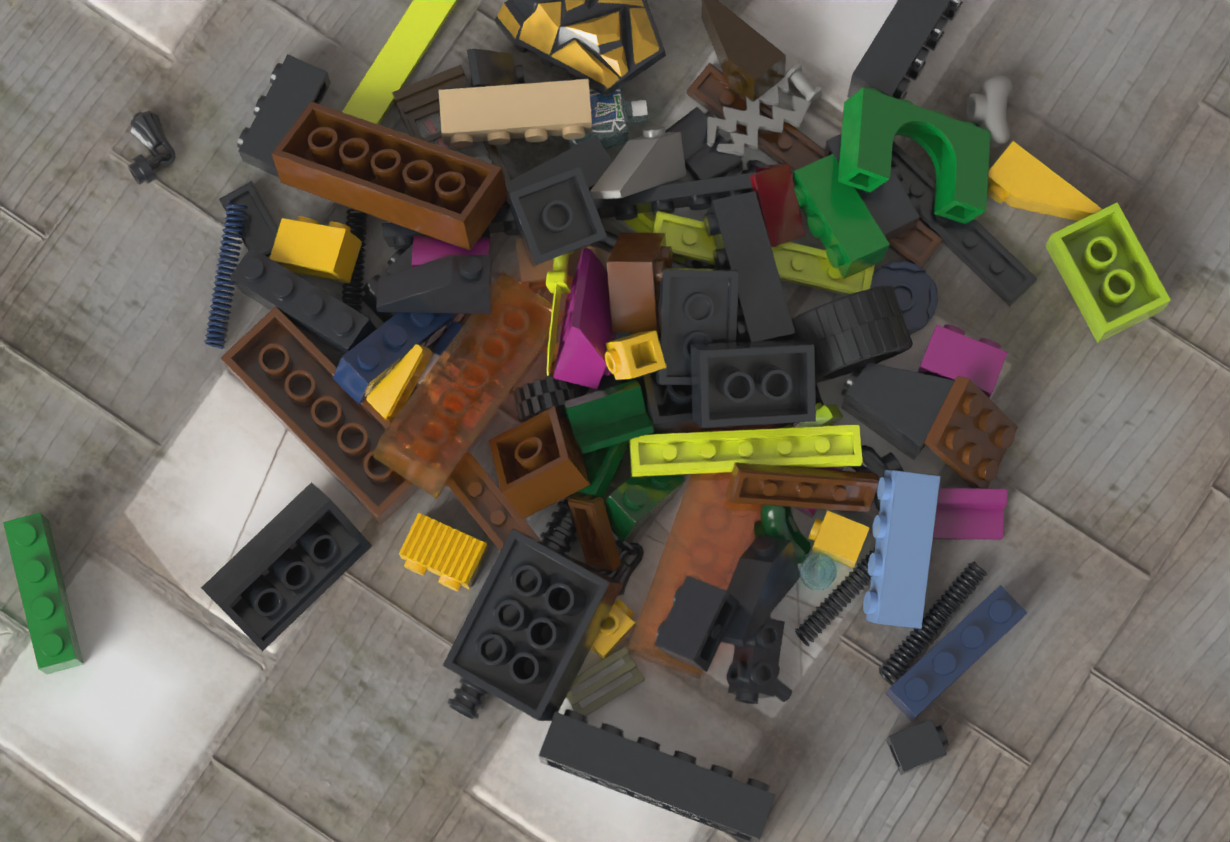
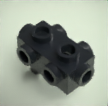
M771 614L744 647L734 645L733 662L727 672V682L729 684L728 693L735 694V700L738 702L758 704L759 699L774 696L785 702L792 695V690L777 678L780 673L779 659L785 622L771 618Z

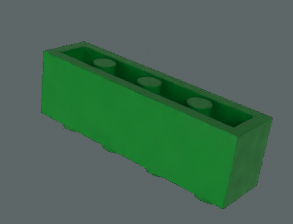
M39 512L3 522L38 669L45 674H51L84 665L49 520Z

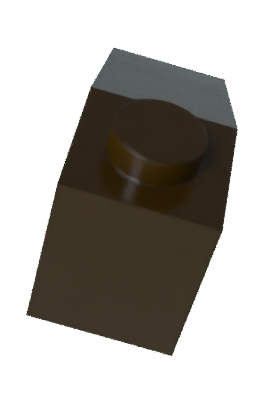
M702 0L701 19L726 80L735 92L744 94L752 102L756 101L785 78L786 55L719 0Z

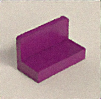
M939 488L933 539L1002 540L1004 537V508L1007 505V489Z

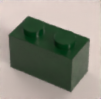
M681 474L631 476L611 493L604 502L612 532L624 542L674 498L686 479Z

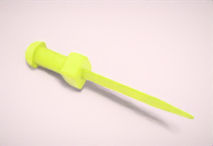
M573 252L554 258L553 271H549L546 276V286L551 293H554L547 349L548 376L550 375L555 350L561 293H571L572 282L568 275L569 255L573 254Z

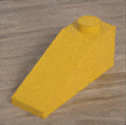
M1012 141L988 171L987 195L1000 204L1005 202L1013 208L1080 221L1102 210L1101 207L1014 141Z

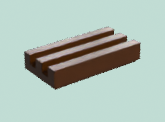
M579 492L570 496L568 502L586 564L610 571L615 570L621 566V561L603 498L596 497L593 499L592 495L583 497V494Z

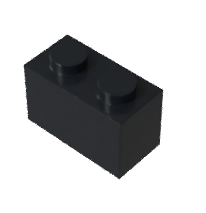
M687 575L683 585L674 594L673 606L667 619L660 624L657 630V640L654 645L668 657L707 672L740 602L727 590Z

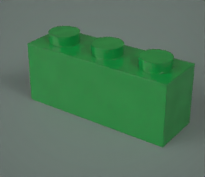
M831 154L795 170L792 177L793 189L798 205L807 218L808 227L812 235L816 238L819 237L826 248V255L830 264L834 268H838L845 279L882 262L890 244L856 189L838 182L839 162L834 154Z

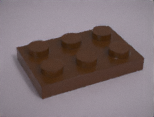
M958 375L924 443L973 489H988L991 481L995 479L998 473V466L1007 448L1014 441L1015 432L1018 427L971 379Z

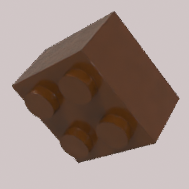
M620 233L607 260L612 332L638 333L655 330L656 333L658 332L661 268H672L673 263L672 247L666 246L665 233Z
M555 406L489 440L501 493L523 519L590 485L582 453L571 434L569 423Z

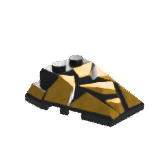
M508 0L502 5L495 18L497 27L515 48L524 53L527 50L540 56L542 62L551 68L555 64L568 71L569 77L574 80L588 79L589 88L605 97L666 56L647 0Z

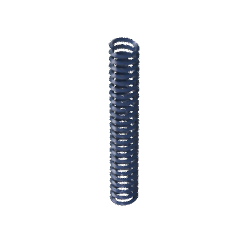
M230 199L227 200L229 205L226 206L228 211L225 212L227 217L224 218L226 223L223 224L225 228L222 230L224 234L221 236L224 240L220 241L222 246L219 247L221 252L218 253L220 258L217 259L220 263L216 265L219 268L216 270L218 275L215 276L217 281L214 282L215 287L212 288L215 291L212 294L214 298L211 299L213 304L210 305L213 310L209 311L212 316L208 317L210 322L207 323L209 328L206 329L208 333L205 335L207 339L204 341L205 344L220 349L225 347L215 343H226V340L216 337L226 338L227 335L216 331L227 332L228 329L216 325L228 326L229 323L217 319L229 320V316L221 314H230L231 312L221 308L232 307L230 304L221 302H233L232 299L222 296H234L233 293L222 290H235L234 287L222 285H235L233 281L223 279L231 276L223 272L233 273L235 269L227 267L238 266V264L227 261L238 262L239 258L227 255H241L239 252L228 249H242L240 246L228 243H243L241 240L228 238H243V235L229 231L243 233V229L232 226L244 227L245 224L233 220L245 221L246 218L233 214H247L246 211L233 208H248L246 205L231 202Z

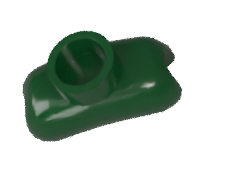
M762 505L760 511L761 519L757 520L754 525L755 539L758 535L791 540L797 564H801L804 561L805 555L809 554L811 545L799 530L791 512V507Z

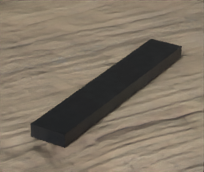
M893 141L891 161L897 164L902 173L903 181L900 183L907 194L912 193L921 208V213L918 214L919 220L943 238L942 242L1008 306L1014 304L1036 282L1037 278L976 219L963 224L934 214L936 181Z

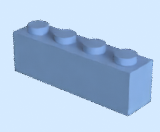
M885 470L884 477L880 478L877 488V496L881 500L879 515H876L873 522V536L876 538L875 552L870 555L868 561V574L871 576L870 591L866 592L863 601V610L867 614L866 621L883 625L922 628L940 476Z

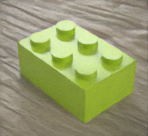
M1118 202L1051 234L1045 245L1097 343L1164 311L1171 301Z

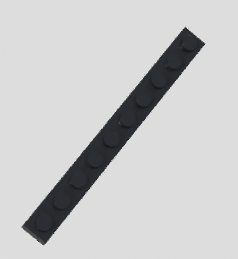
M753 173L660 185L623 198L593 199L600 219L615 217L616 220L621 221L635 219L639 213L652 212L653 215H656L657 211L671 214L675 212V208L689 207L690 210H705L709 208L712 200L753 192L750 179ZM509 206L500 208L481 237H490V234L504 232L505 235L510 236L520 235ZM392 222L382 223L383 238L388 246L394 247L395 250H400L401 248L407 250L413 245L414 235H425Z

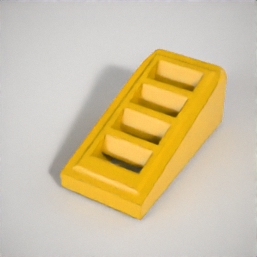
M415 345L366 396V400L386 420L395 422L399 418L433 352L422 345Z

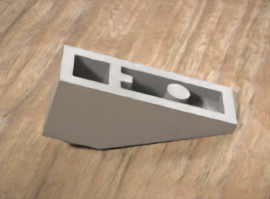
M652 127L644 129L643 136L629 140L591 189L592 199L623 198L687 176L681 132L666 133L665 127Z

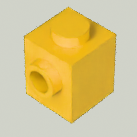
M656 330L638 332L605 343L608 351L605 353V361L609 371L614 374L616 380L632 379L666 368Z
M618 599L613 604L591 647V650L602 660L607 658L635 629V622L631 620L635 614L621 600Z

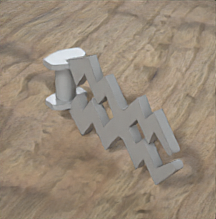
M798 62L788 72L785 71V78L756 101L752 102L746 97L747 110L741 111L723 107L724 119L708 117L707 145L709 147L713 146L716 129L731 132L730 137L733 144H718V152L744 156L745 147L757 150L759 129L782 133L784 122L800 127L808 108L816 104L822 96V89L820 86L816 88L802 72V65ZM793 83L805 97V99L796 96L792 97L793 111L774 107L779 105L778 90L788 94V84ZM759 103L773 105L772 119L759 115ZM736 124L746 126L747 135L735 133Z

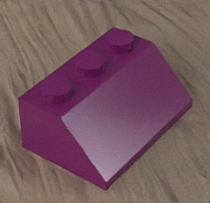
M583 248L572 279L571 293H568L565 299L553 378L597 389L602 375L609 376L610 374L605 361V353L608 352L605 343L616 340L617 332H612L608 272L591 249Z

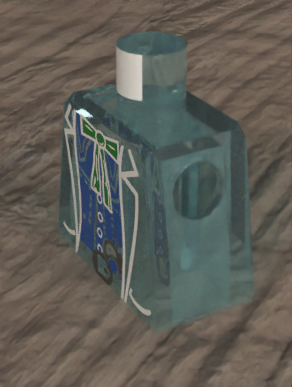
M622 87L607 97L589 88L592 133H587L580 139H569V147L571 149L597 135L605 149L628 142L627 123L648 121L646 99L624 101Z

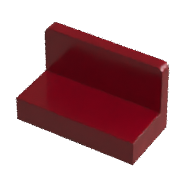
M789 163L765 165L756 168V173L752 174L750 179L753 192L755 191L771 247L804 237L805 231L797 197L793 189L794 183Z

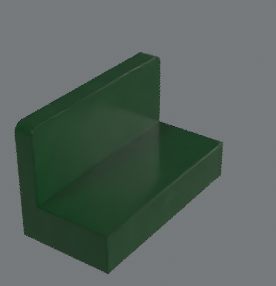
M637 380L564 401L571 434L583 454L655 431L653 423L646 413L641 387Z

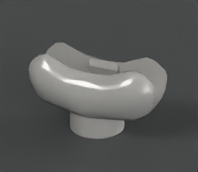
M994 76L988 79L981 86L980 93H971L966 103V121L977 123V127L991 131V148H998L1001 144L1006 143L1011 136L1006 108L1013 86L1010 79L1006 76Z

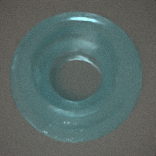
M811 553L804 558L800 565L801 580L811 590H825L836 579V564L824 553ZM815 565L819 568V576L817 578L814 576Z

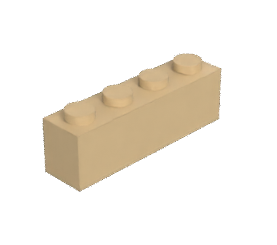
M588 79L439 90L443 143L451 144L452 147H469L473 145V142L488 141L491 145H503L509 143L510 139L525 138L528 142H542L547 140L548 136L563 135L564 139L573 140L583 138L587 133H592Z

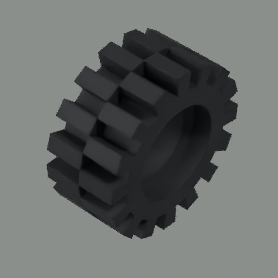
M552 376L546 377L544 380H535L533 383H526L522 385L523 387H518L513 391L519 421L522 423L553 406L558 409L563 417H566L564 401L583 396L581 385L555 379Z

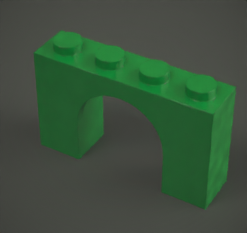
M863 87L844 102L838 182L872 192L889 180L893 139L895 135H900L919 143L933 161L936 171L934 214L967 224L986 211L991 131L977 127L972 122L959 121L945 116L940 111L928 110L913 105L909 100L896 99L884 95L874 88Z

